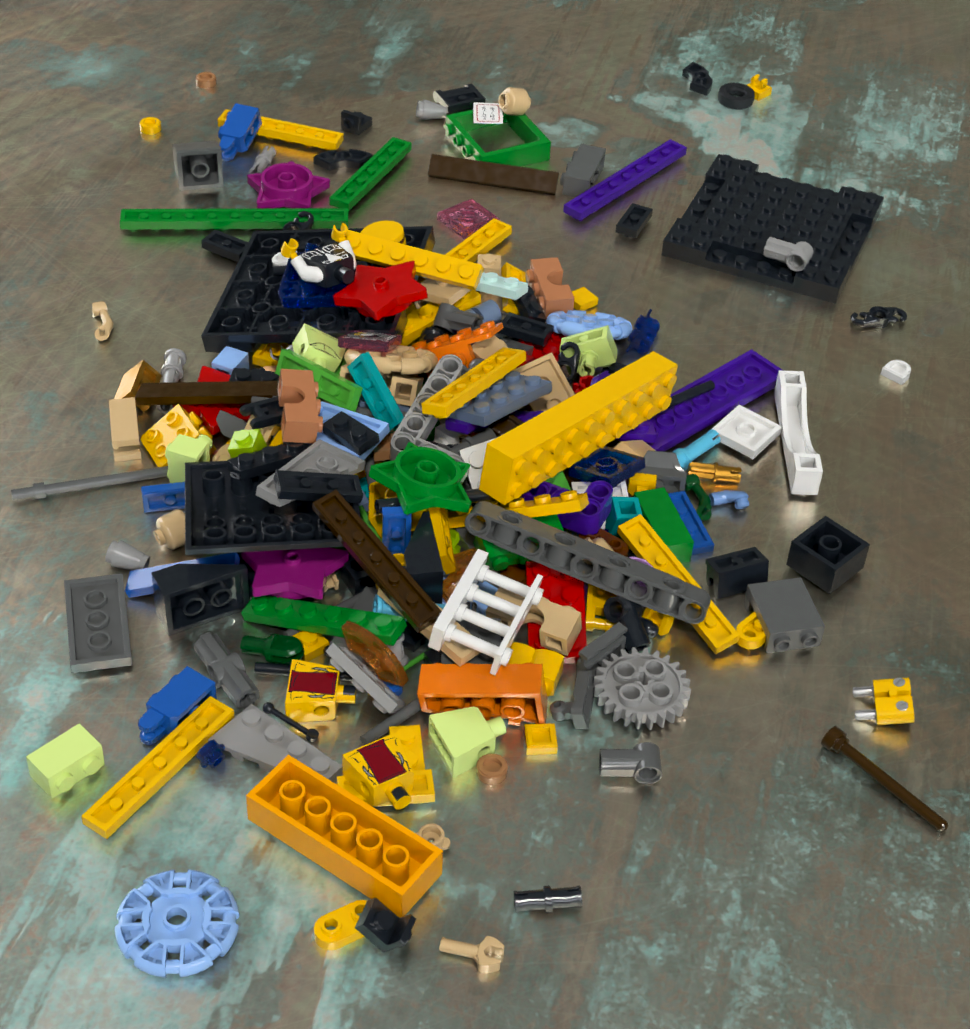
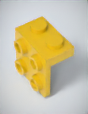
M177 404L141 436V442L156 465L163 467L168 466L167 458L165 457L166 448L169 443L175 440L178 434L196 439L199 435H206L213 439V436L204 426H200L203 422L193 411L188 413ZM214 445L209 449V455L216 450Z

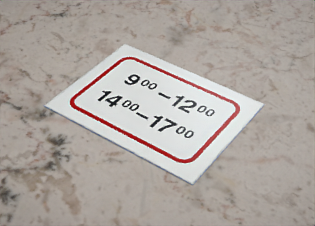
M473 102L474 123L503 124V111L499 107V103Z

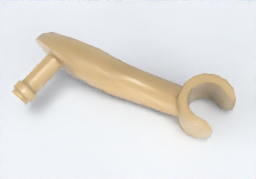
M98 301L92 303V313L94 317L100 316L103 324L99 326L94 335L97 340L105 341L110 336L113 321L108 314L106 303Z

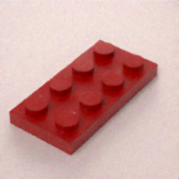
M526 561L527 586H532L537 574L542 575L543 578L540 588L544 589L542 597L562 606H571L581 612L582 629L568 656L563 655L564 664H576L580 657L578 655L579 651L587 646L584 581L540 563ZM529 622L527 623V645L535 650L547 649L541 647L539 630L541 625Z

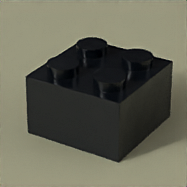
M824 516L791 541L786 565L831 594L864 568L870 544L829 517Z

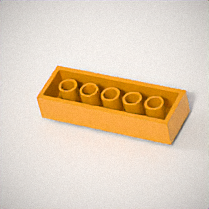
M289 754L246 795L248 820L370 899L377 898L399 918L404 917L442 875L443 850Z

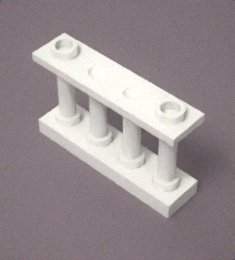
M477 549L435 622L428 647L440 651L445 641L450 642L453 640L493 657L494 661L490 674L496 675L501 665L507 666L513 652L510 646L532 604L538 606L544 592V589L540 588L543 576L537 574L531 587L489 570L490 566L486 565L489 553ZM485 580L525 597L521 606L515 605L478 589V581L483 583ZM475 600L515 618L512 624L508 626L468 609L466 602H473ZM456 620L460 622L465 620L504 637L498 647L456 629L457 625H455Z

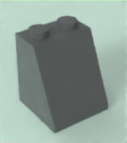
M216 140L172 144L174 166L180 191L224 187L221 146Z

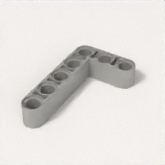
M456 355L443 356L432 371L391 438L390 461L395 460L396 456L403 451L399 449H405L408 442H411L418 447H428L442 451L451 456L455 461L465 463L458 454L426 441L438 418H434L433 415L423 414L421 404L462 375L463 363Z

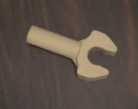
M486 936L478 945L442 937L439 951L473 958L478 965L479 972L492 973L500 970L501 961L493 957H487L486 954L492 953L503 956L505 946L498 939L491 936Z

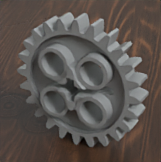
M632 647L631 654L621 649L620 657L611 653L610 661L602 660V666L597 667L596 676H594L593 695L598 697L597 705L604 706L605 715L614 713V722L622 718L624 719L625 727L630 722H634L638 730L641 724H646L648 729L652 730L653 723H657L663 728L665 719L673 724L675 715L682 717L683 709H687L690 699V679L685 678L686 670H678L679 662L669 663V655L660 658L658 650L651 655L647 648H644L642 653H638L637 649Z

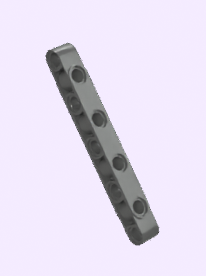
M482 501L475 504L465 519L466 529L474 536L654 611L673 616L691 624H698L706 617L711 602L707 591L661 570L490 502ZM477 515L483 517L486 522L479 520ZM529 537L537 539L539 543H534ZM582 559L589 560L593 565L586 564ZM636 581H641L645 583L646 586H640L637 584ZM690 603H695L699 605L701 608H694L690 605Z

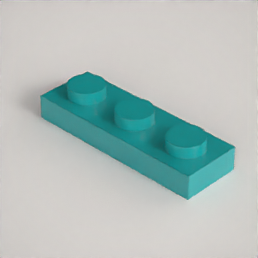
M362 353L347 368L355 383L363 387L361 394L374 418L389 423L390 432L388 434H391L398 428L404 416L370 353Z

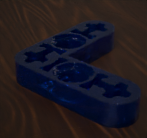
M288 259L278 290L282 306L287 308L340 307L335 305L333 295L345 288V284L341 283L324 288L302 279L291 281L298 278V273L291 264L292 259ZM312 294H319L315 297H309Z

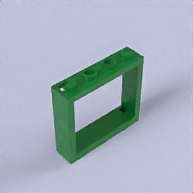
M473 110L446 115V122L443 127L445 134L467 159L519 167L550 160L551 141L526 114L515 116L503 113V123H507L525 144L486 153L467 131L499 124L474 123Z

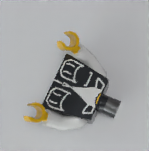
M345 223L341 224L340 231L336 229L335 225L332 229L331 237L339 242V244L332 243L297 255L298 242L293 238L290 239L288 244L284 241L281 247V254L286 258L292 259L291 264L297 271L299 279L324 288L341 283L350 284L354 280L356 258L349 240L345 239L348 230Z

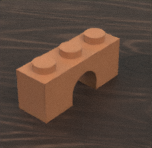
M558 257L531 259L530 269L526 271L527 282L531 283L534 295L542 306L546 318L549 314L556 311L567 313L568 310H573L574 296L569 284L562 285L563 269Z
M280 370L277 390L279 406L284 407L281 420L283 442L315 443L317 433H322L323 417L318 416L320 414L321 401L316 399L318 397L319 385L318 382H314L313 371Z

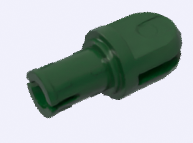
M273 633L267 638L244 635L240 643L242 654L264 656L268 663L290 665L292 659L301 660L304 656L302 642L293 636Z

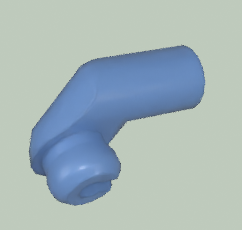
M724 490L709 494L711 506L735 502V508L740 510L747 508L750 504L748 501L749 496L744 491Z

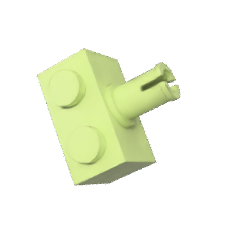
M608 325L561 338L560 347L569 341L575 342L579 346L581 356L577 373L582 377L588 375L589 372V375L593 376L597 367L605 368L616 363L618 350ZM567 348L564 351L559 350L568 358L574 355L572 348ZM566 366L569 375H571V368Z
M178 434L175 440L168 444L165 457L168 462L167 477L170 483L185 482V463L210 462L209 449L213 447V441L210 437L199 435L196 439Z

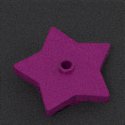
M293 161L269 166L262 173L247 175V183L259 193L257 209L280 207L311 208L312 198L330 188L329 178L315 176L307 167L295 164Z
M328 547L241 552V557L256 572L252 584L254 597L272 595L287 599H302L306 597L323 599L327 576L344 566V563L349 560V553L345 550Z

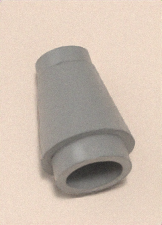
M425 99L423 101L418 100L416 117L421 118V120L446 118V106Z
M120 540L119 542H111L105 561L111 563V567L137 570L148 568L150 556Z

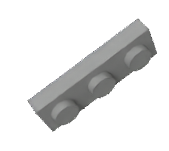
M332 643L325 651L331 657L330 663L340 672L346 671L353 678L351 683L362 693L367 691L374 698L372 701L374 706L382 713L394 714L406 705L343 643Z

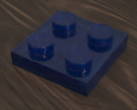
M604 446L591 453L588 457L574 463L568 469L569 476L581 479L583 482L592 483L602 480L610 483L612 488H615L619 483L633 477L637 472L646 468L644 457Z

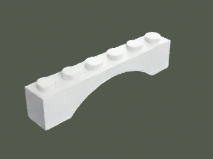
M779 370L774 397L779 425L782 426L781 438L791 494L818 495L823 469L820 454L814 451L809 436L807 386L804 371Z

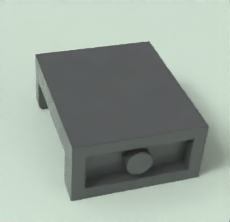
M801 577L747 585L744 606L747 612L755 611L766 635L764 647L766 653L812 648L821 644L825 625Z

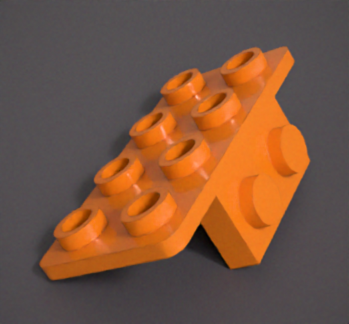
M494 320L479 325L480 328L473 331L471 327L457 331V334L451 337L448 334H443L435 337L432 342L426 343V340H423L411 346L415 350L421 348L433 352L437 356L438 362L445 355H456L468 368L469 363L475 359L471 343L489 339L504 327L502 322L495 324ZM432 371L426 373L428 378Z

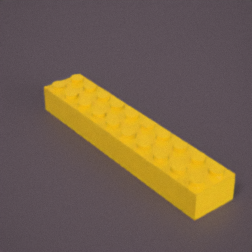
M652 351L490 441L486 446L479 490L506 505L512 500L518 499L532 488L538 487L539 484L547 479L553 478L567 467L569 468L579 460L588 457L599 448H603L614 439L620 438L629 430L635 429L644 421L650 420L659 412L665 411L672 400L670 396L677 380L678 364Z

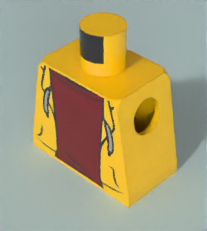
M292 659L285 700L286 716L297 723L333 720L336 718L338 703H356L357 688L351 685H340V671L333 666Z
M396 732L342 755L344 778L371 806H379L390 801L395 809L400 810L409 805L411 796L408 792L413 789L414 772Z

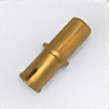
M690 462L688 465V475L696 474L700 479H708L712 483L725 481L739 484L741 479L739 474L741 473V467L718 465V462H714V464Z

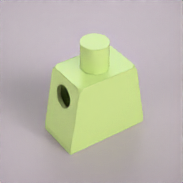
M475 706L429 715L428 736L453 778L477 766V761L483 755L495 754L496 737L506 734V726L500 716L486 721L479 708Z

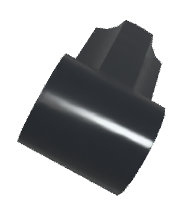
M610 597L604 604V615L608 621L614 624L620 622L628 628L627 632L623 634L626 637V652L631 654L632 647H635L638 652L648 648L651 642L640 618L641 605L623 597Z

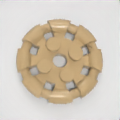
M383 344L353 346L344 354L346 363L350 365L360 354L369 352L379 372L384 374H390L391 372H399L400 374L427 373L434 370L438 363V358L433 352L421 348L415 350L414 347L392 345V347H383Z

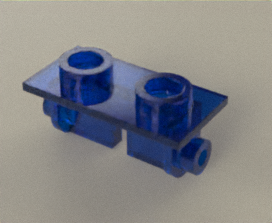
M651 309L645 316L640 315L633 326L635 328L627 338V341L630 343L626 352L631 347L640 354L649 352L654 338L660 329L658 320L650 317Z

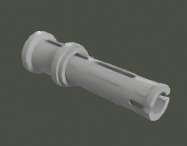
M172 348L165 352V364L161 368L162 383L178 382L182 379L184 374L182 366H184L187 359L186 354L182 350ZM157 405V409L162 413H168L173 409V405Z

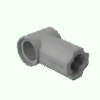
M769 237L763 255L784 262L791 270L798 272L805 268L812 258L814 251L807 242L801 241L793 244Z

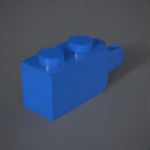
M235 103L232 110L228 112L226 121L219 128L218 132L223 161H231L237 152L243 153L248 151L262 124L259 108Z
M188 666L179 674L174 675L166 686L149 698L146 703L147 711L138 720V727L141 730L139 736L143 745H154L164 735H169L208 697L211 696L217 699L215 682Z

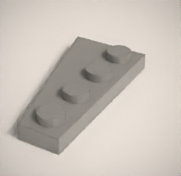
M319 439L279 470L354 475L364 470L366 461ZM275 473L257 486L256 496L268 501L270 504L281 507L295 501L278 499L273 479Z
M250 704L208 739V748L216 751L223 749L230 752L233 758L244 761V759L259 764L260 769L271 772L289 754L332 782L337 780V776L343 774L342 765L253 704Z

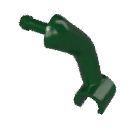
M696 474L687 475L684 491L693 490L699 500L696 512L702 521H706L712 515L710 497L701 487L699 477Z

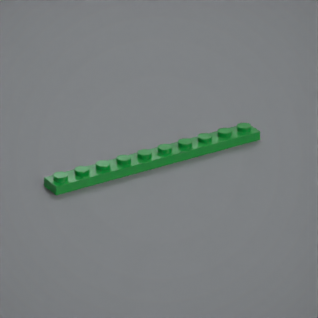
M348 208L121 209L120 229L131 231L138 229H151L155 231L160 229H283L287 223L292 222L294 218L298 217V213L302 211H308L314 216L312 230L333 229L334 225L336 229H340L342 223H345L349 228ZM298 217L300 222L309 220L307 217Z

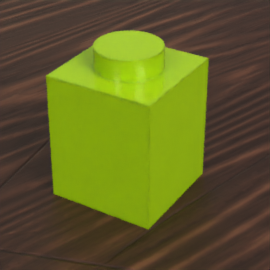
M260 429L234 431L227 450L231 458H235L242 453L260 451L267 447V444Z

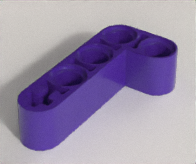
M602 480L592 482L584 492L587 493L589 504L582 511L557 514L562 527L583 535H593L600 530L611 512L613 496L611 484ZM544 481L538 487L522 494L519 498H524V501L534 500V497L543 494H550L551 498L559 497L561 493L571 490Z

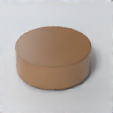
M201 72L196 75V85L200 88L209 89L217 84L216 75L211 72Z
M486 754L479 758L476 774L481 782L488 785H497L506 779L508 764L502 756Z

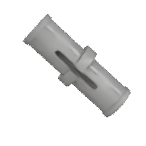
M269 145L265 146L261 154L256 156L254 165L249 171L250 174L262 173L272 165V160L276 156V150L273 146L270 149Z

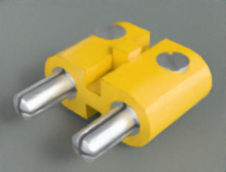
M909 677L873 680V686L853 687V697L874 696L875 709L856 710L855 719L857 721L876 719L877 725L914 723V709Z

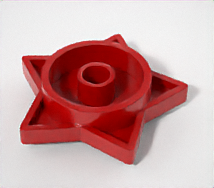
M409 261L386 268L357 265L354 282L333 295L336 306L356 307L357 311L362 315L380 320L382 317L393 316L404 311L414 301L427 299L428 293L426 287L414 280L416 274L415 261Z
M202 366L197 382H227L231 375ZM246 404L180 405L188 413L192 411L196 413L211 435L221 431L216 421L220 410L228 412L246 422L249 421L251 416L244 417L239 412L240 407Z

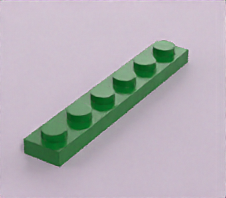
M392 137L329 197V205L337 208H348V211H350L411 151L412 143Z
M268 595L253 596L241 612L244 621L392 646H394L407 627L405 618L402 616Z

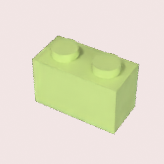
M80 723L26 756L30 777L51 799L62 792L70 790L73 785L87 776L96 773L105 765L102 745Z

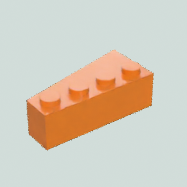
M465 663L461 667L457 664H421L417 692L421 711L436 714L475 706L479 708L486 721L490 720L491 717L500 716L503 719H508L509 725L520 726L521 721L546 724L548 698L543 664L501 665L496 675L490 674L492 664Z

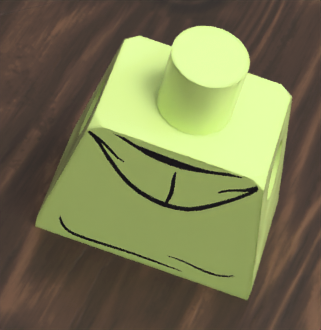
M304 323L292 342L295 353L335 372L342 361L347 343Z

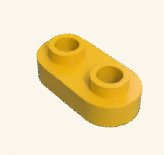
M755 611L737 625L736 631L740 634L737 644L741 647L756 649L766 642V635Z
M367 900L354 901L321 916L314 925V938L317 945L325 950H337L365 937L355 929V926L360 917L357 914L362 913ZM330 926L336 927V928L333 929V930H328V929H326V928H328V927H330Z

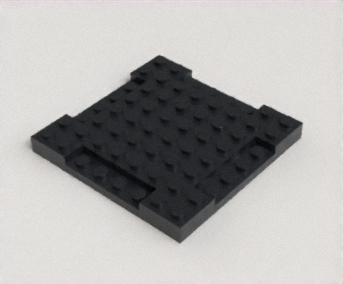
M718 154L705 174L703 185L682 218H677L664 238L661 255L836 304L881 212L884 197L873 192L867 193L856 190L853 187L844 186L837 193L831 189H822L808 183L795 182L789 178H780L765 172L761 173L758 172L759 164L752 163L749 160L732 158L726 154ZM769 237L793 244L801 241L807 242L814 251L812 258L805 268L798 272L791 270L784 262L763 255Z
M433 226L403 227L406 245L432 252L435 245ZM348 228V230L361 233V231L364 229ZM332 229L254 231L201 337L206 352L220 353L226 346L250 352L254 350L256 343L292 344L305 323L342 342H347L348 349L353 346L383 344V347H392V345L400 344L408 321L407 309L396 315L375 320L373 317L364 316L359 313L356 307L335 305L333 295L349 284L341 283L324 288L299 279L298 274L274 276L272 258L275 254L281 252L284 241L288 244L291 238L295 239L298 242L296 251L298 254L332 243L339 244V242L331 237ZM369 263V266L386 268L384 266ZM415 275L414 280L417 281L419 276ZM353 332H374L397 336L388 342L354 339L352 337L344 338L349 337L347 334Z

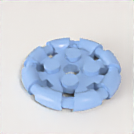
M568 310L567 313L556 311L549 314L546 319L547 324L554 326L553 332L562 333L564 336L575 335L607 325L613 339L616 340L627 338L632 333V325L628 320L601 312L586 314V311Z
M175 869L148 877L143 880L142 886L138 889L133 888L126 895L116 915L119 923L115 926V937L126 959H133L134 966L139 970L164 978L167 977V974H180V977L190 976L213 966L214 959L218 956L224 957L229 951L239 929L238 924H236V920L239 918V908L228 887L220 886L219 880L212 875L190 869L187 872H175ZM151 895L158 897L152 903L147 899ZM211 895L206 902L201 898L202 896ZM176 915L186 918L179 925H173L168 922L171 917ZM219 917L222 921H212V918ZM137 919H142V923L133 922H135ZM204 940L211 944L205 950L202 948ZM148 941L149 946L143 950L140 946ZM168 953H180V959L167 960Z

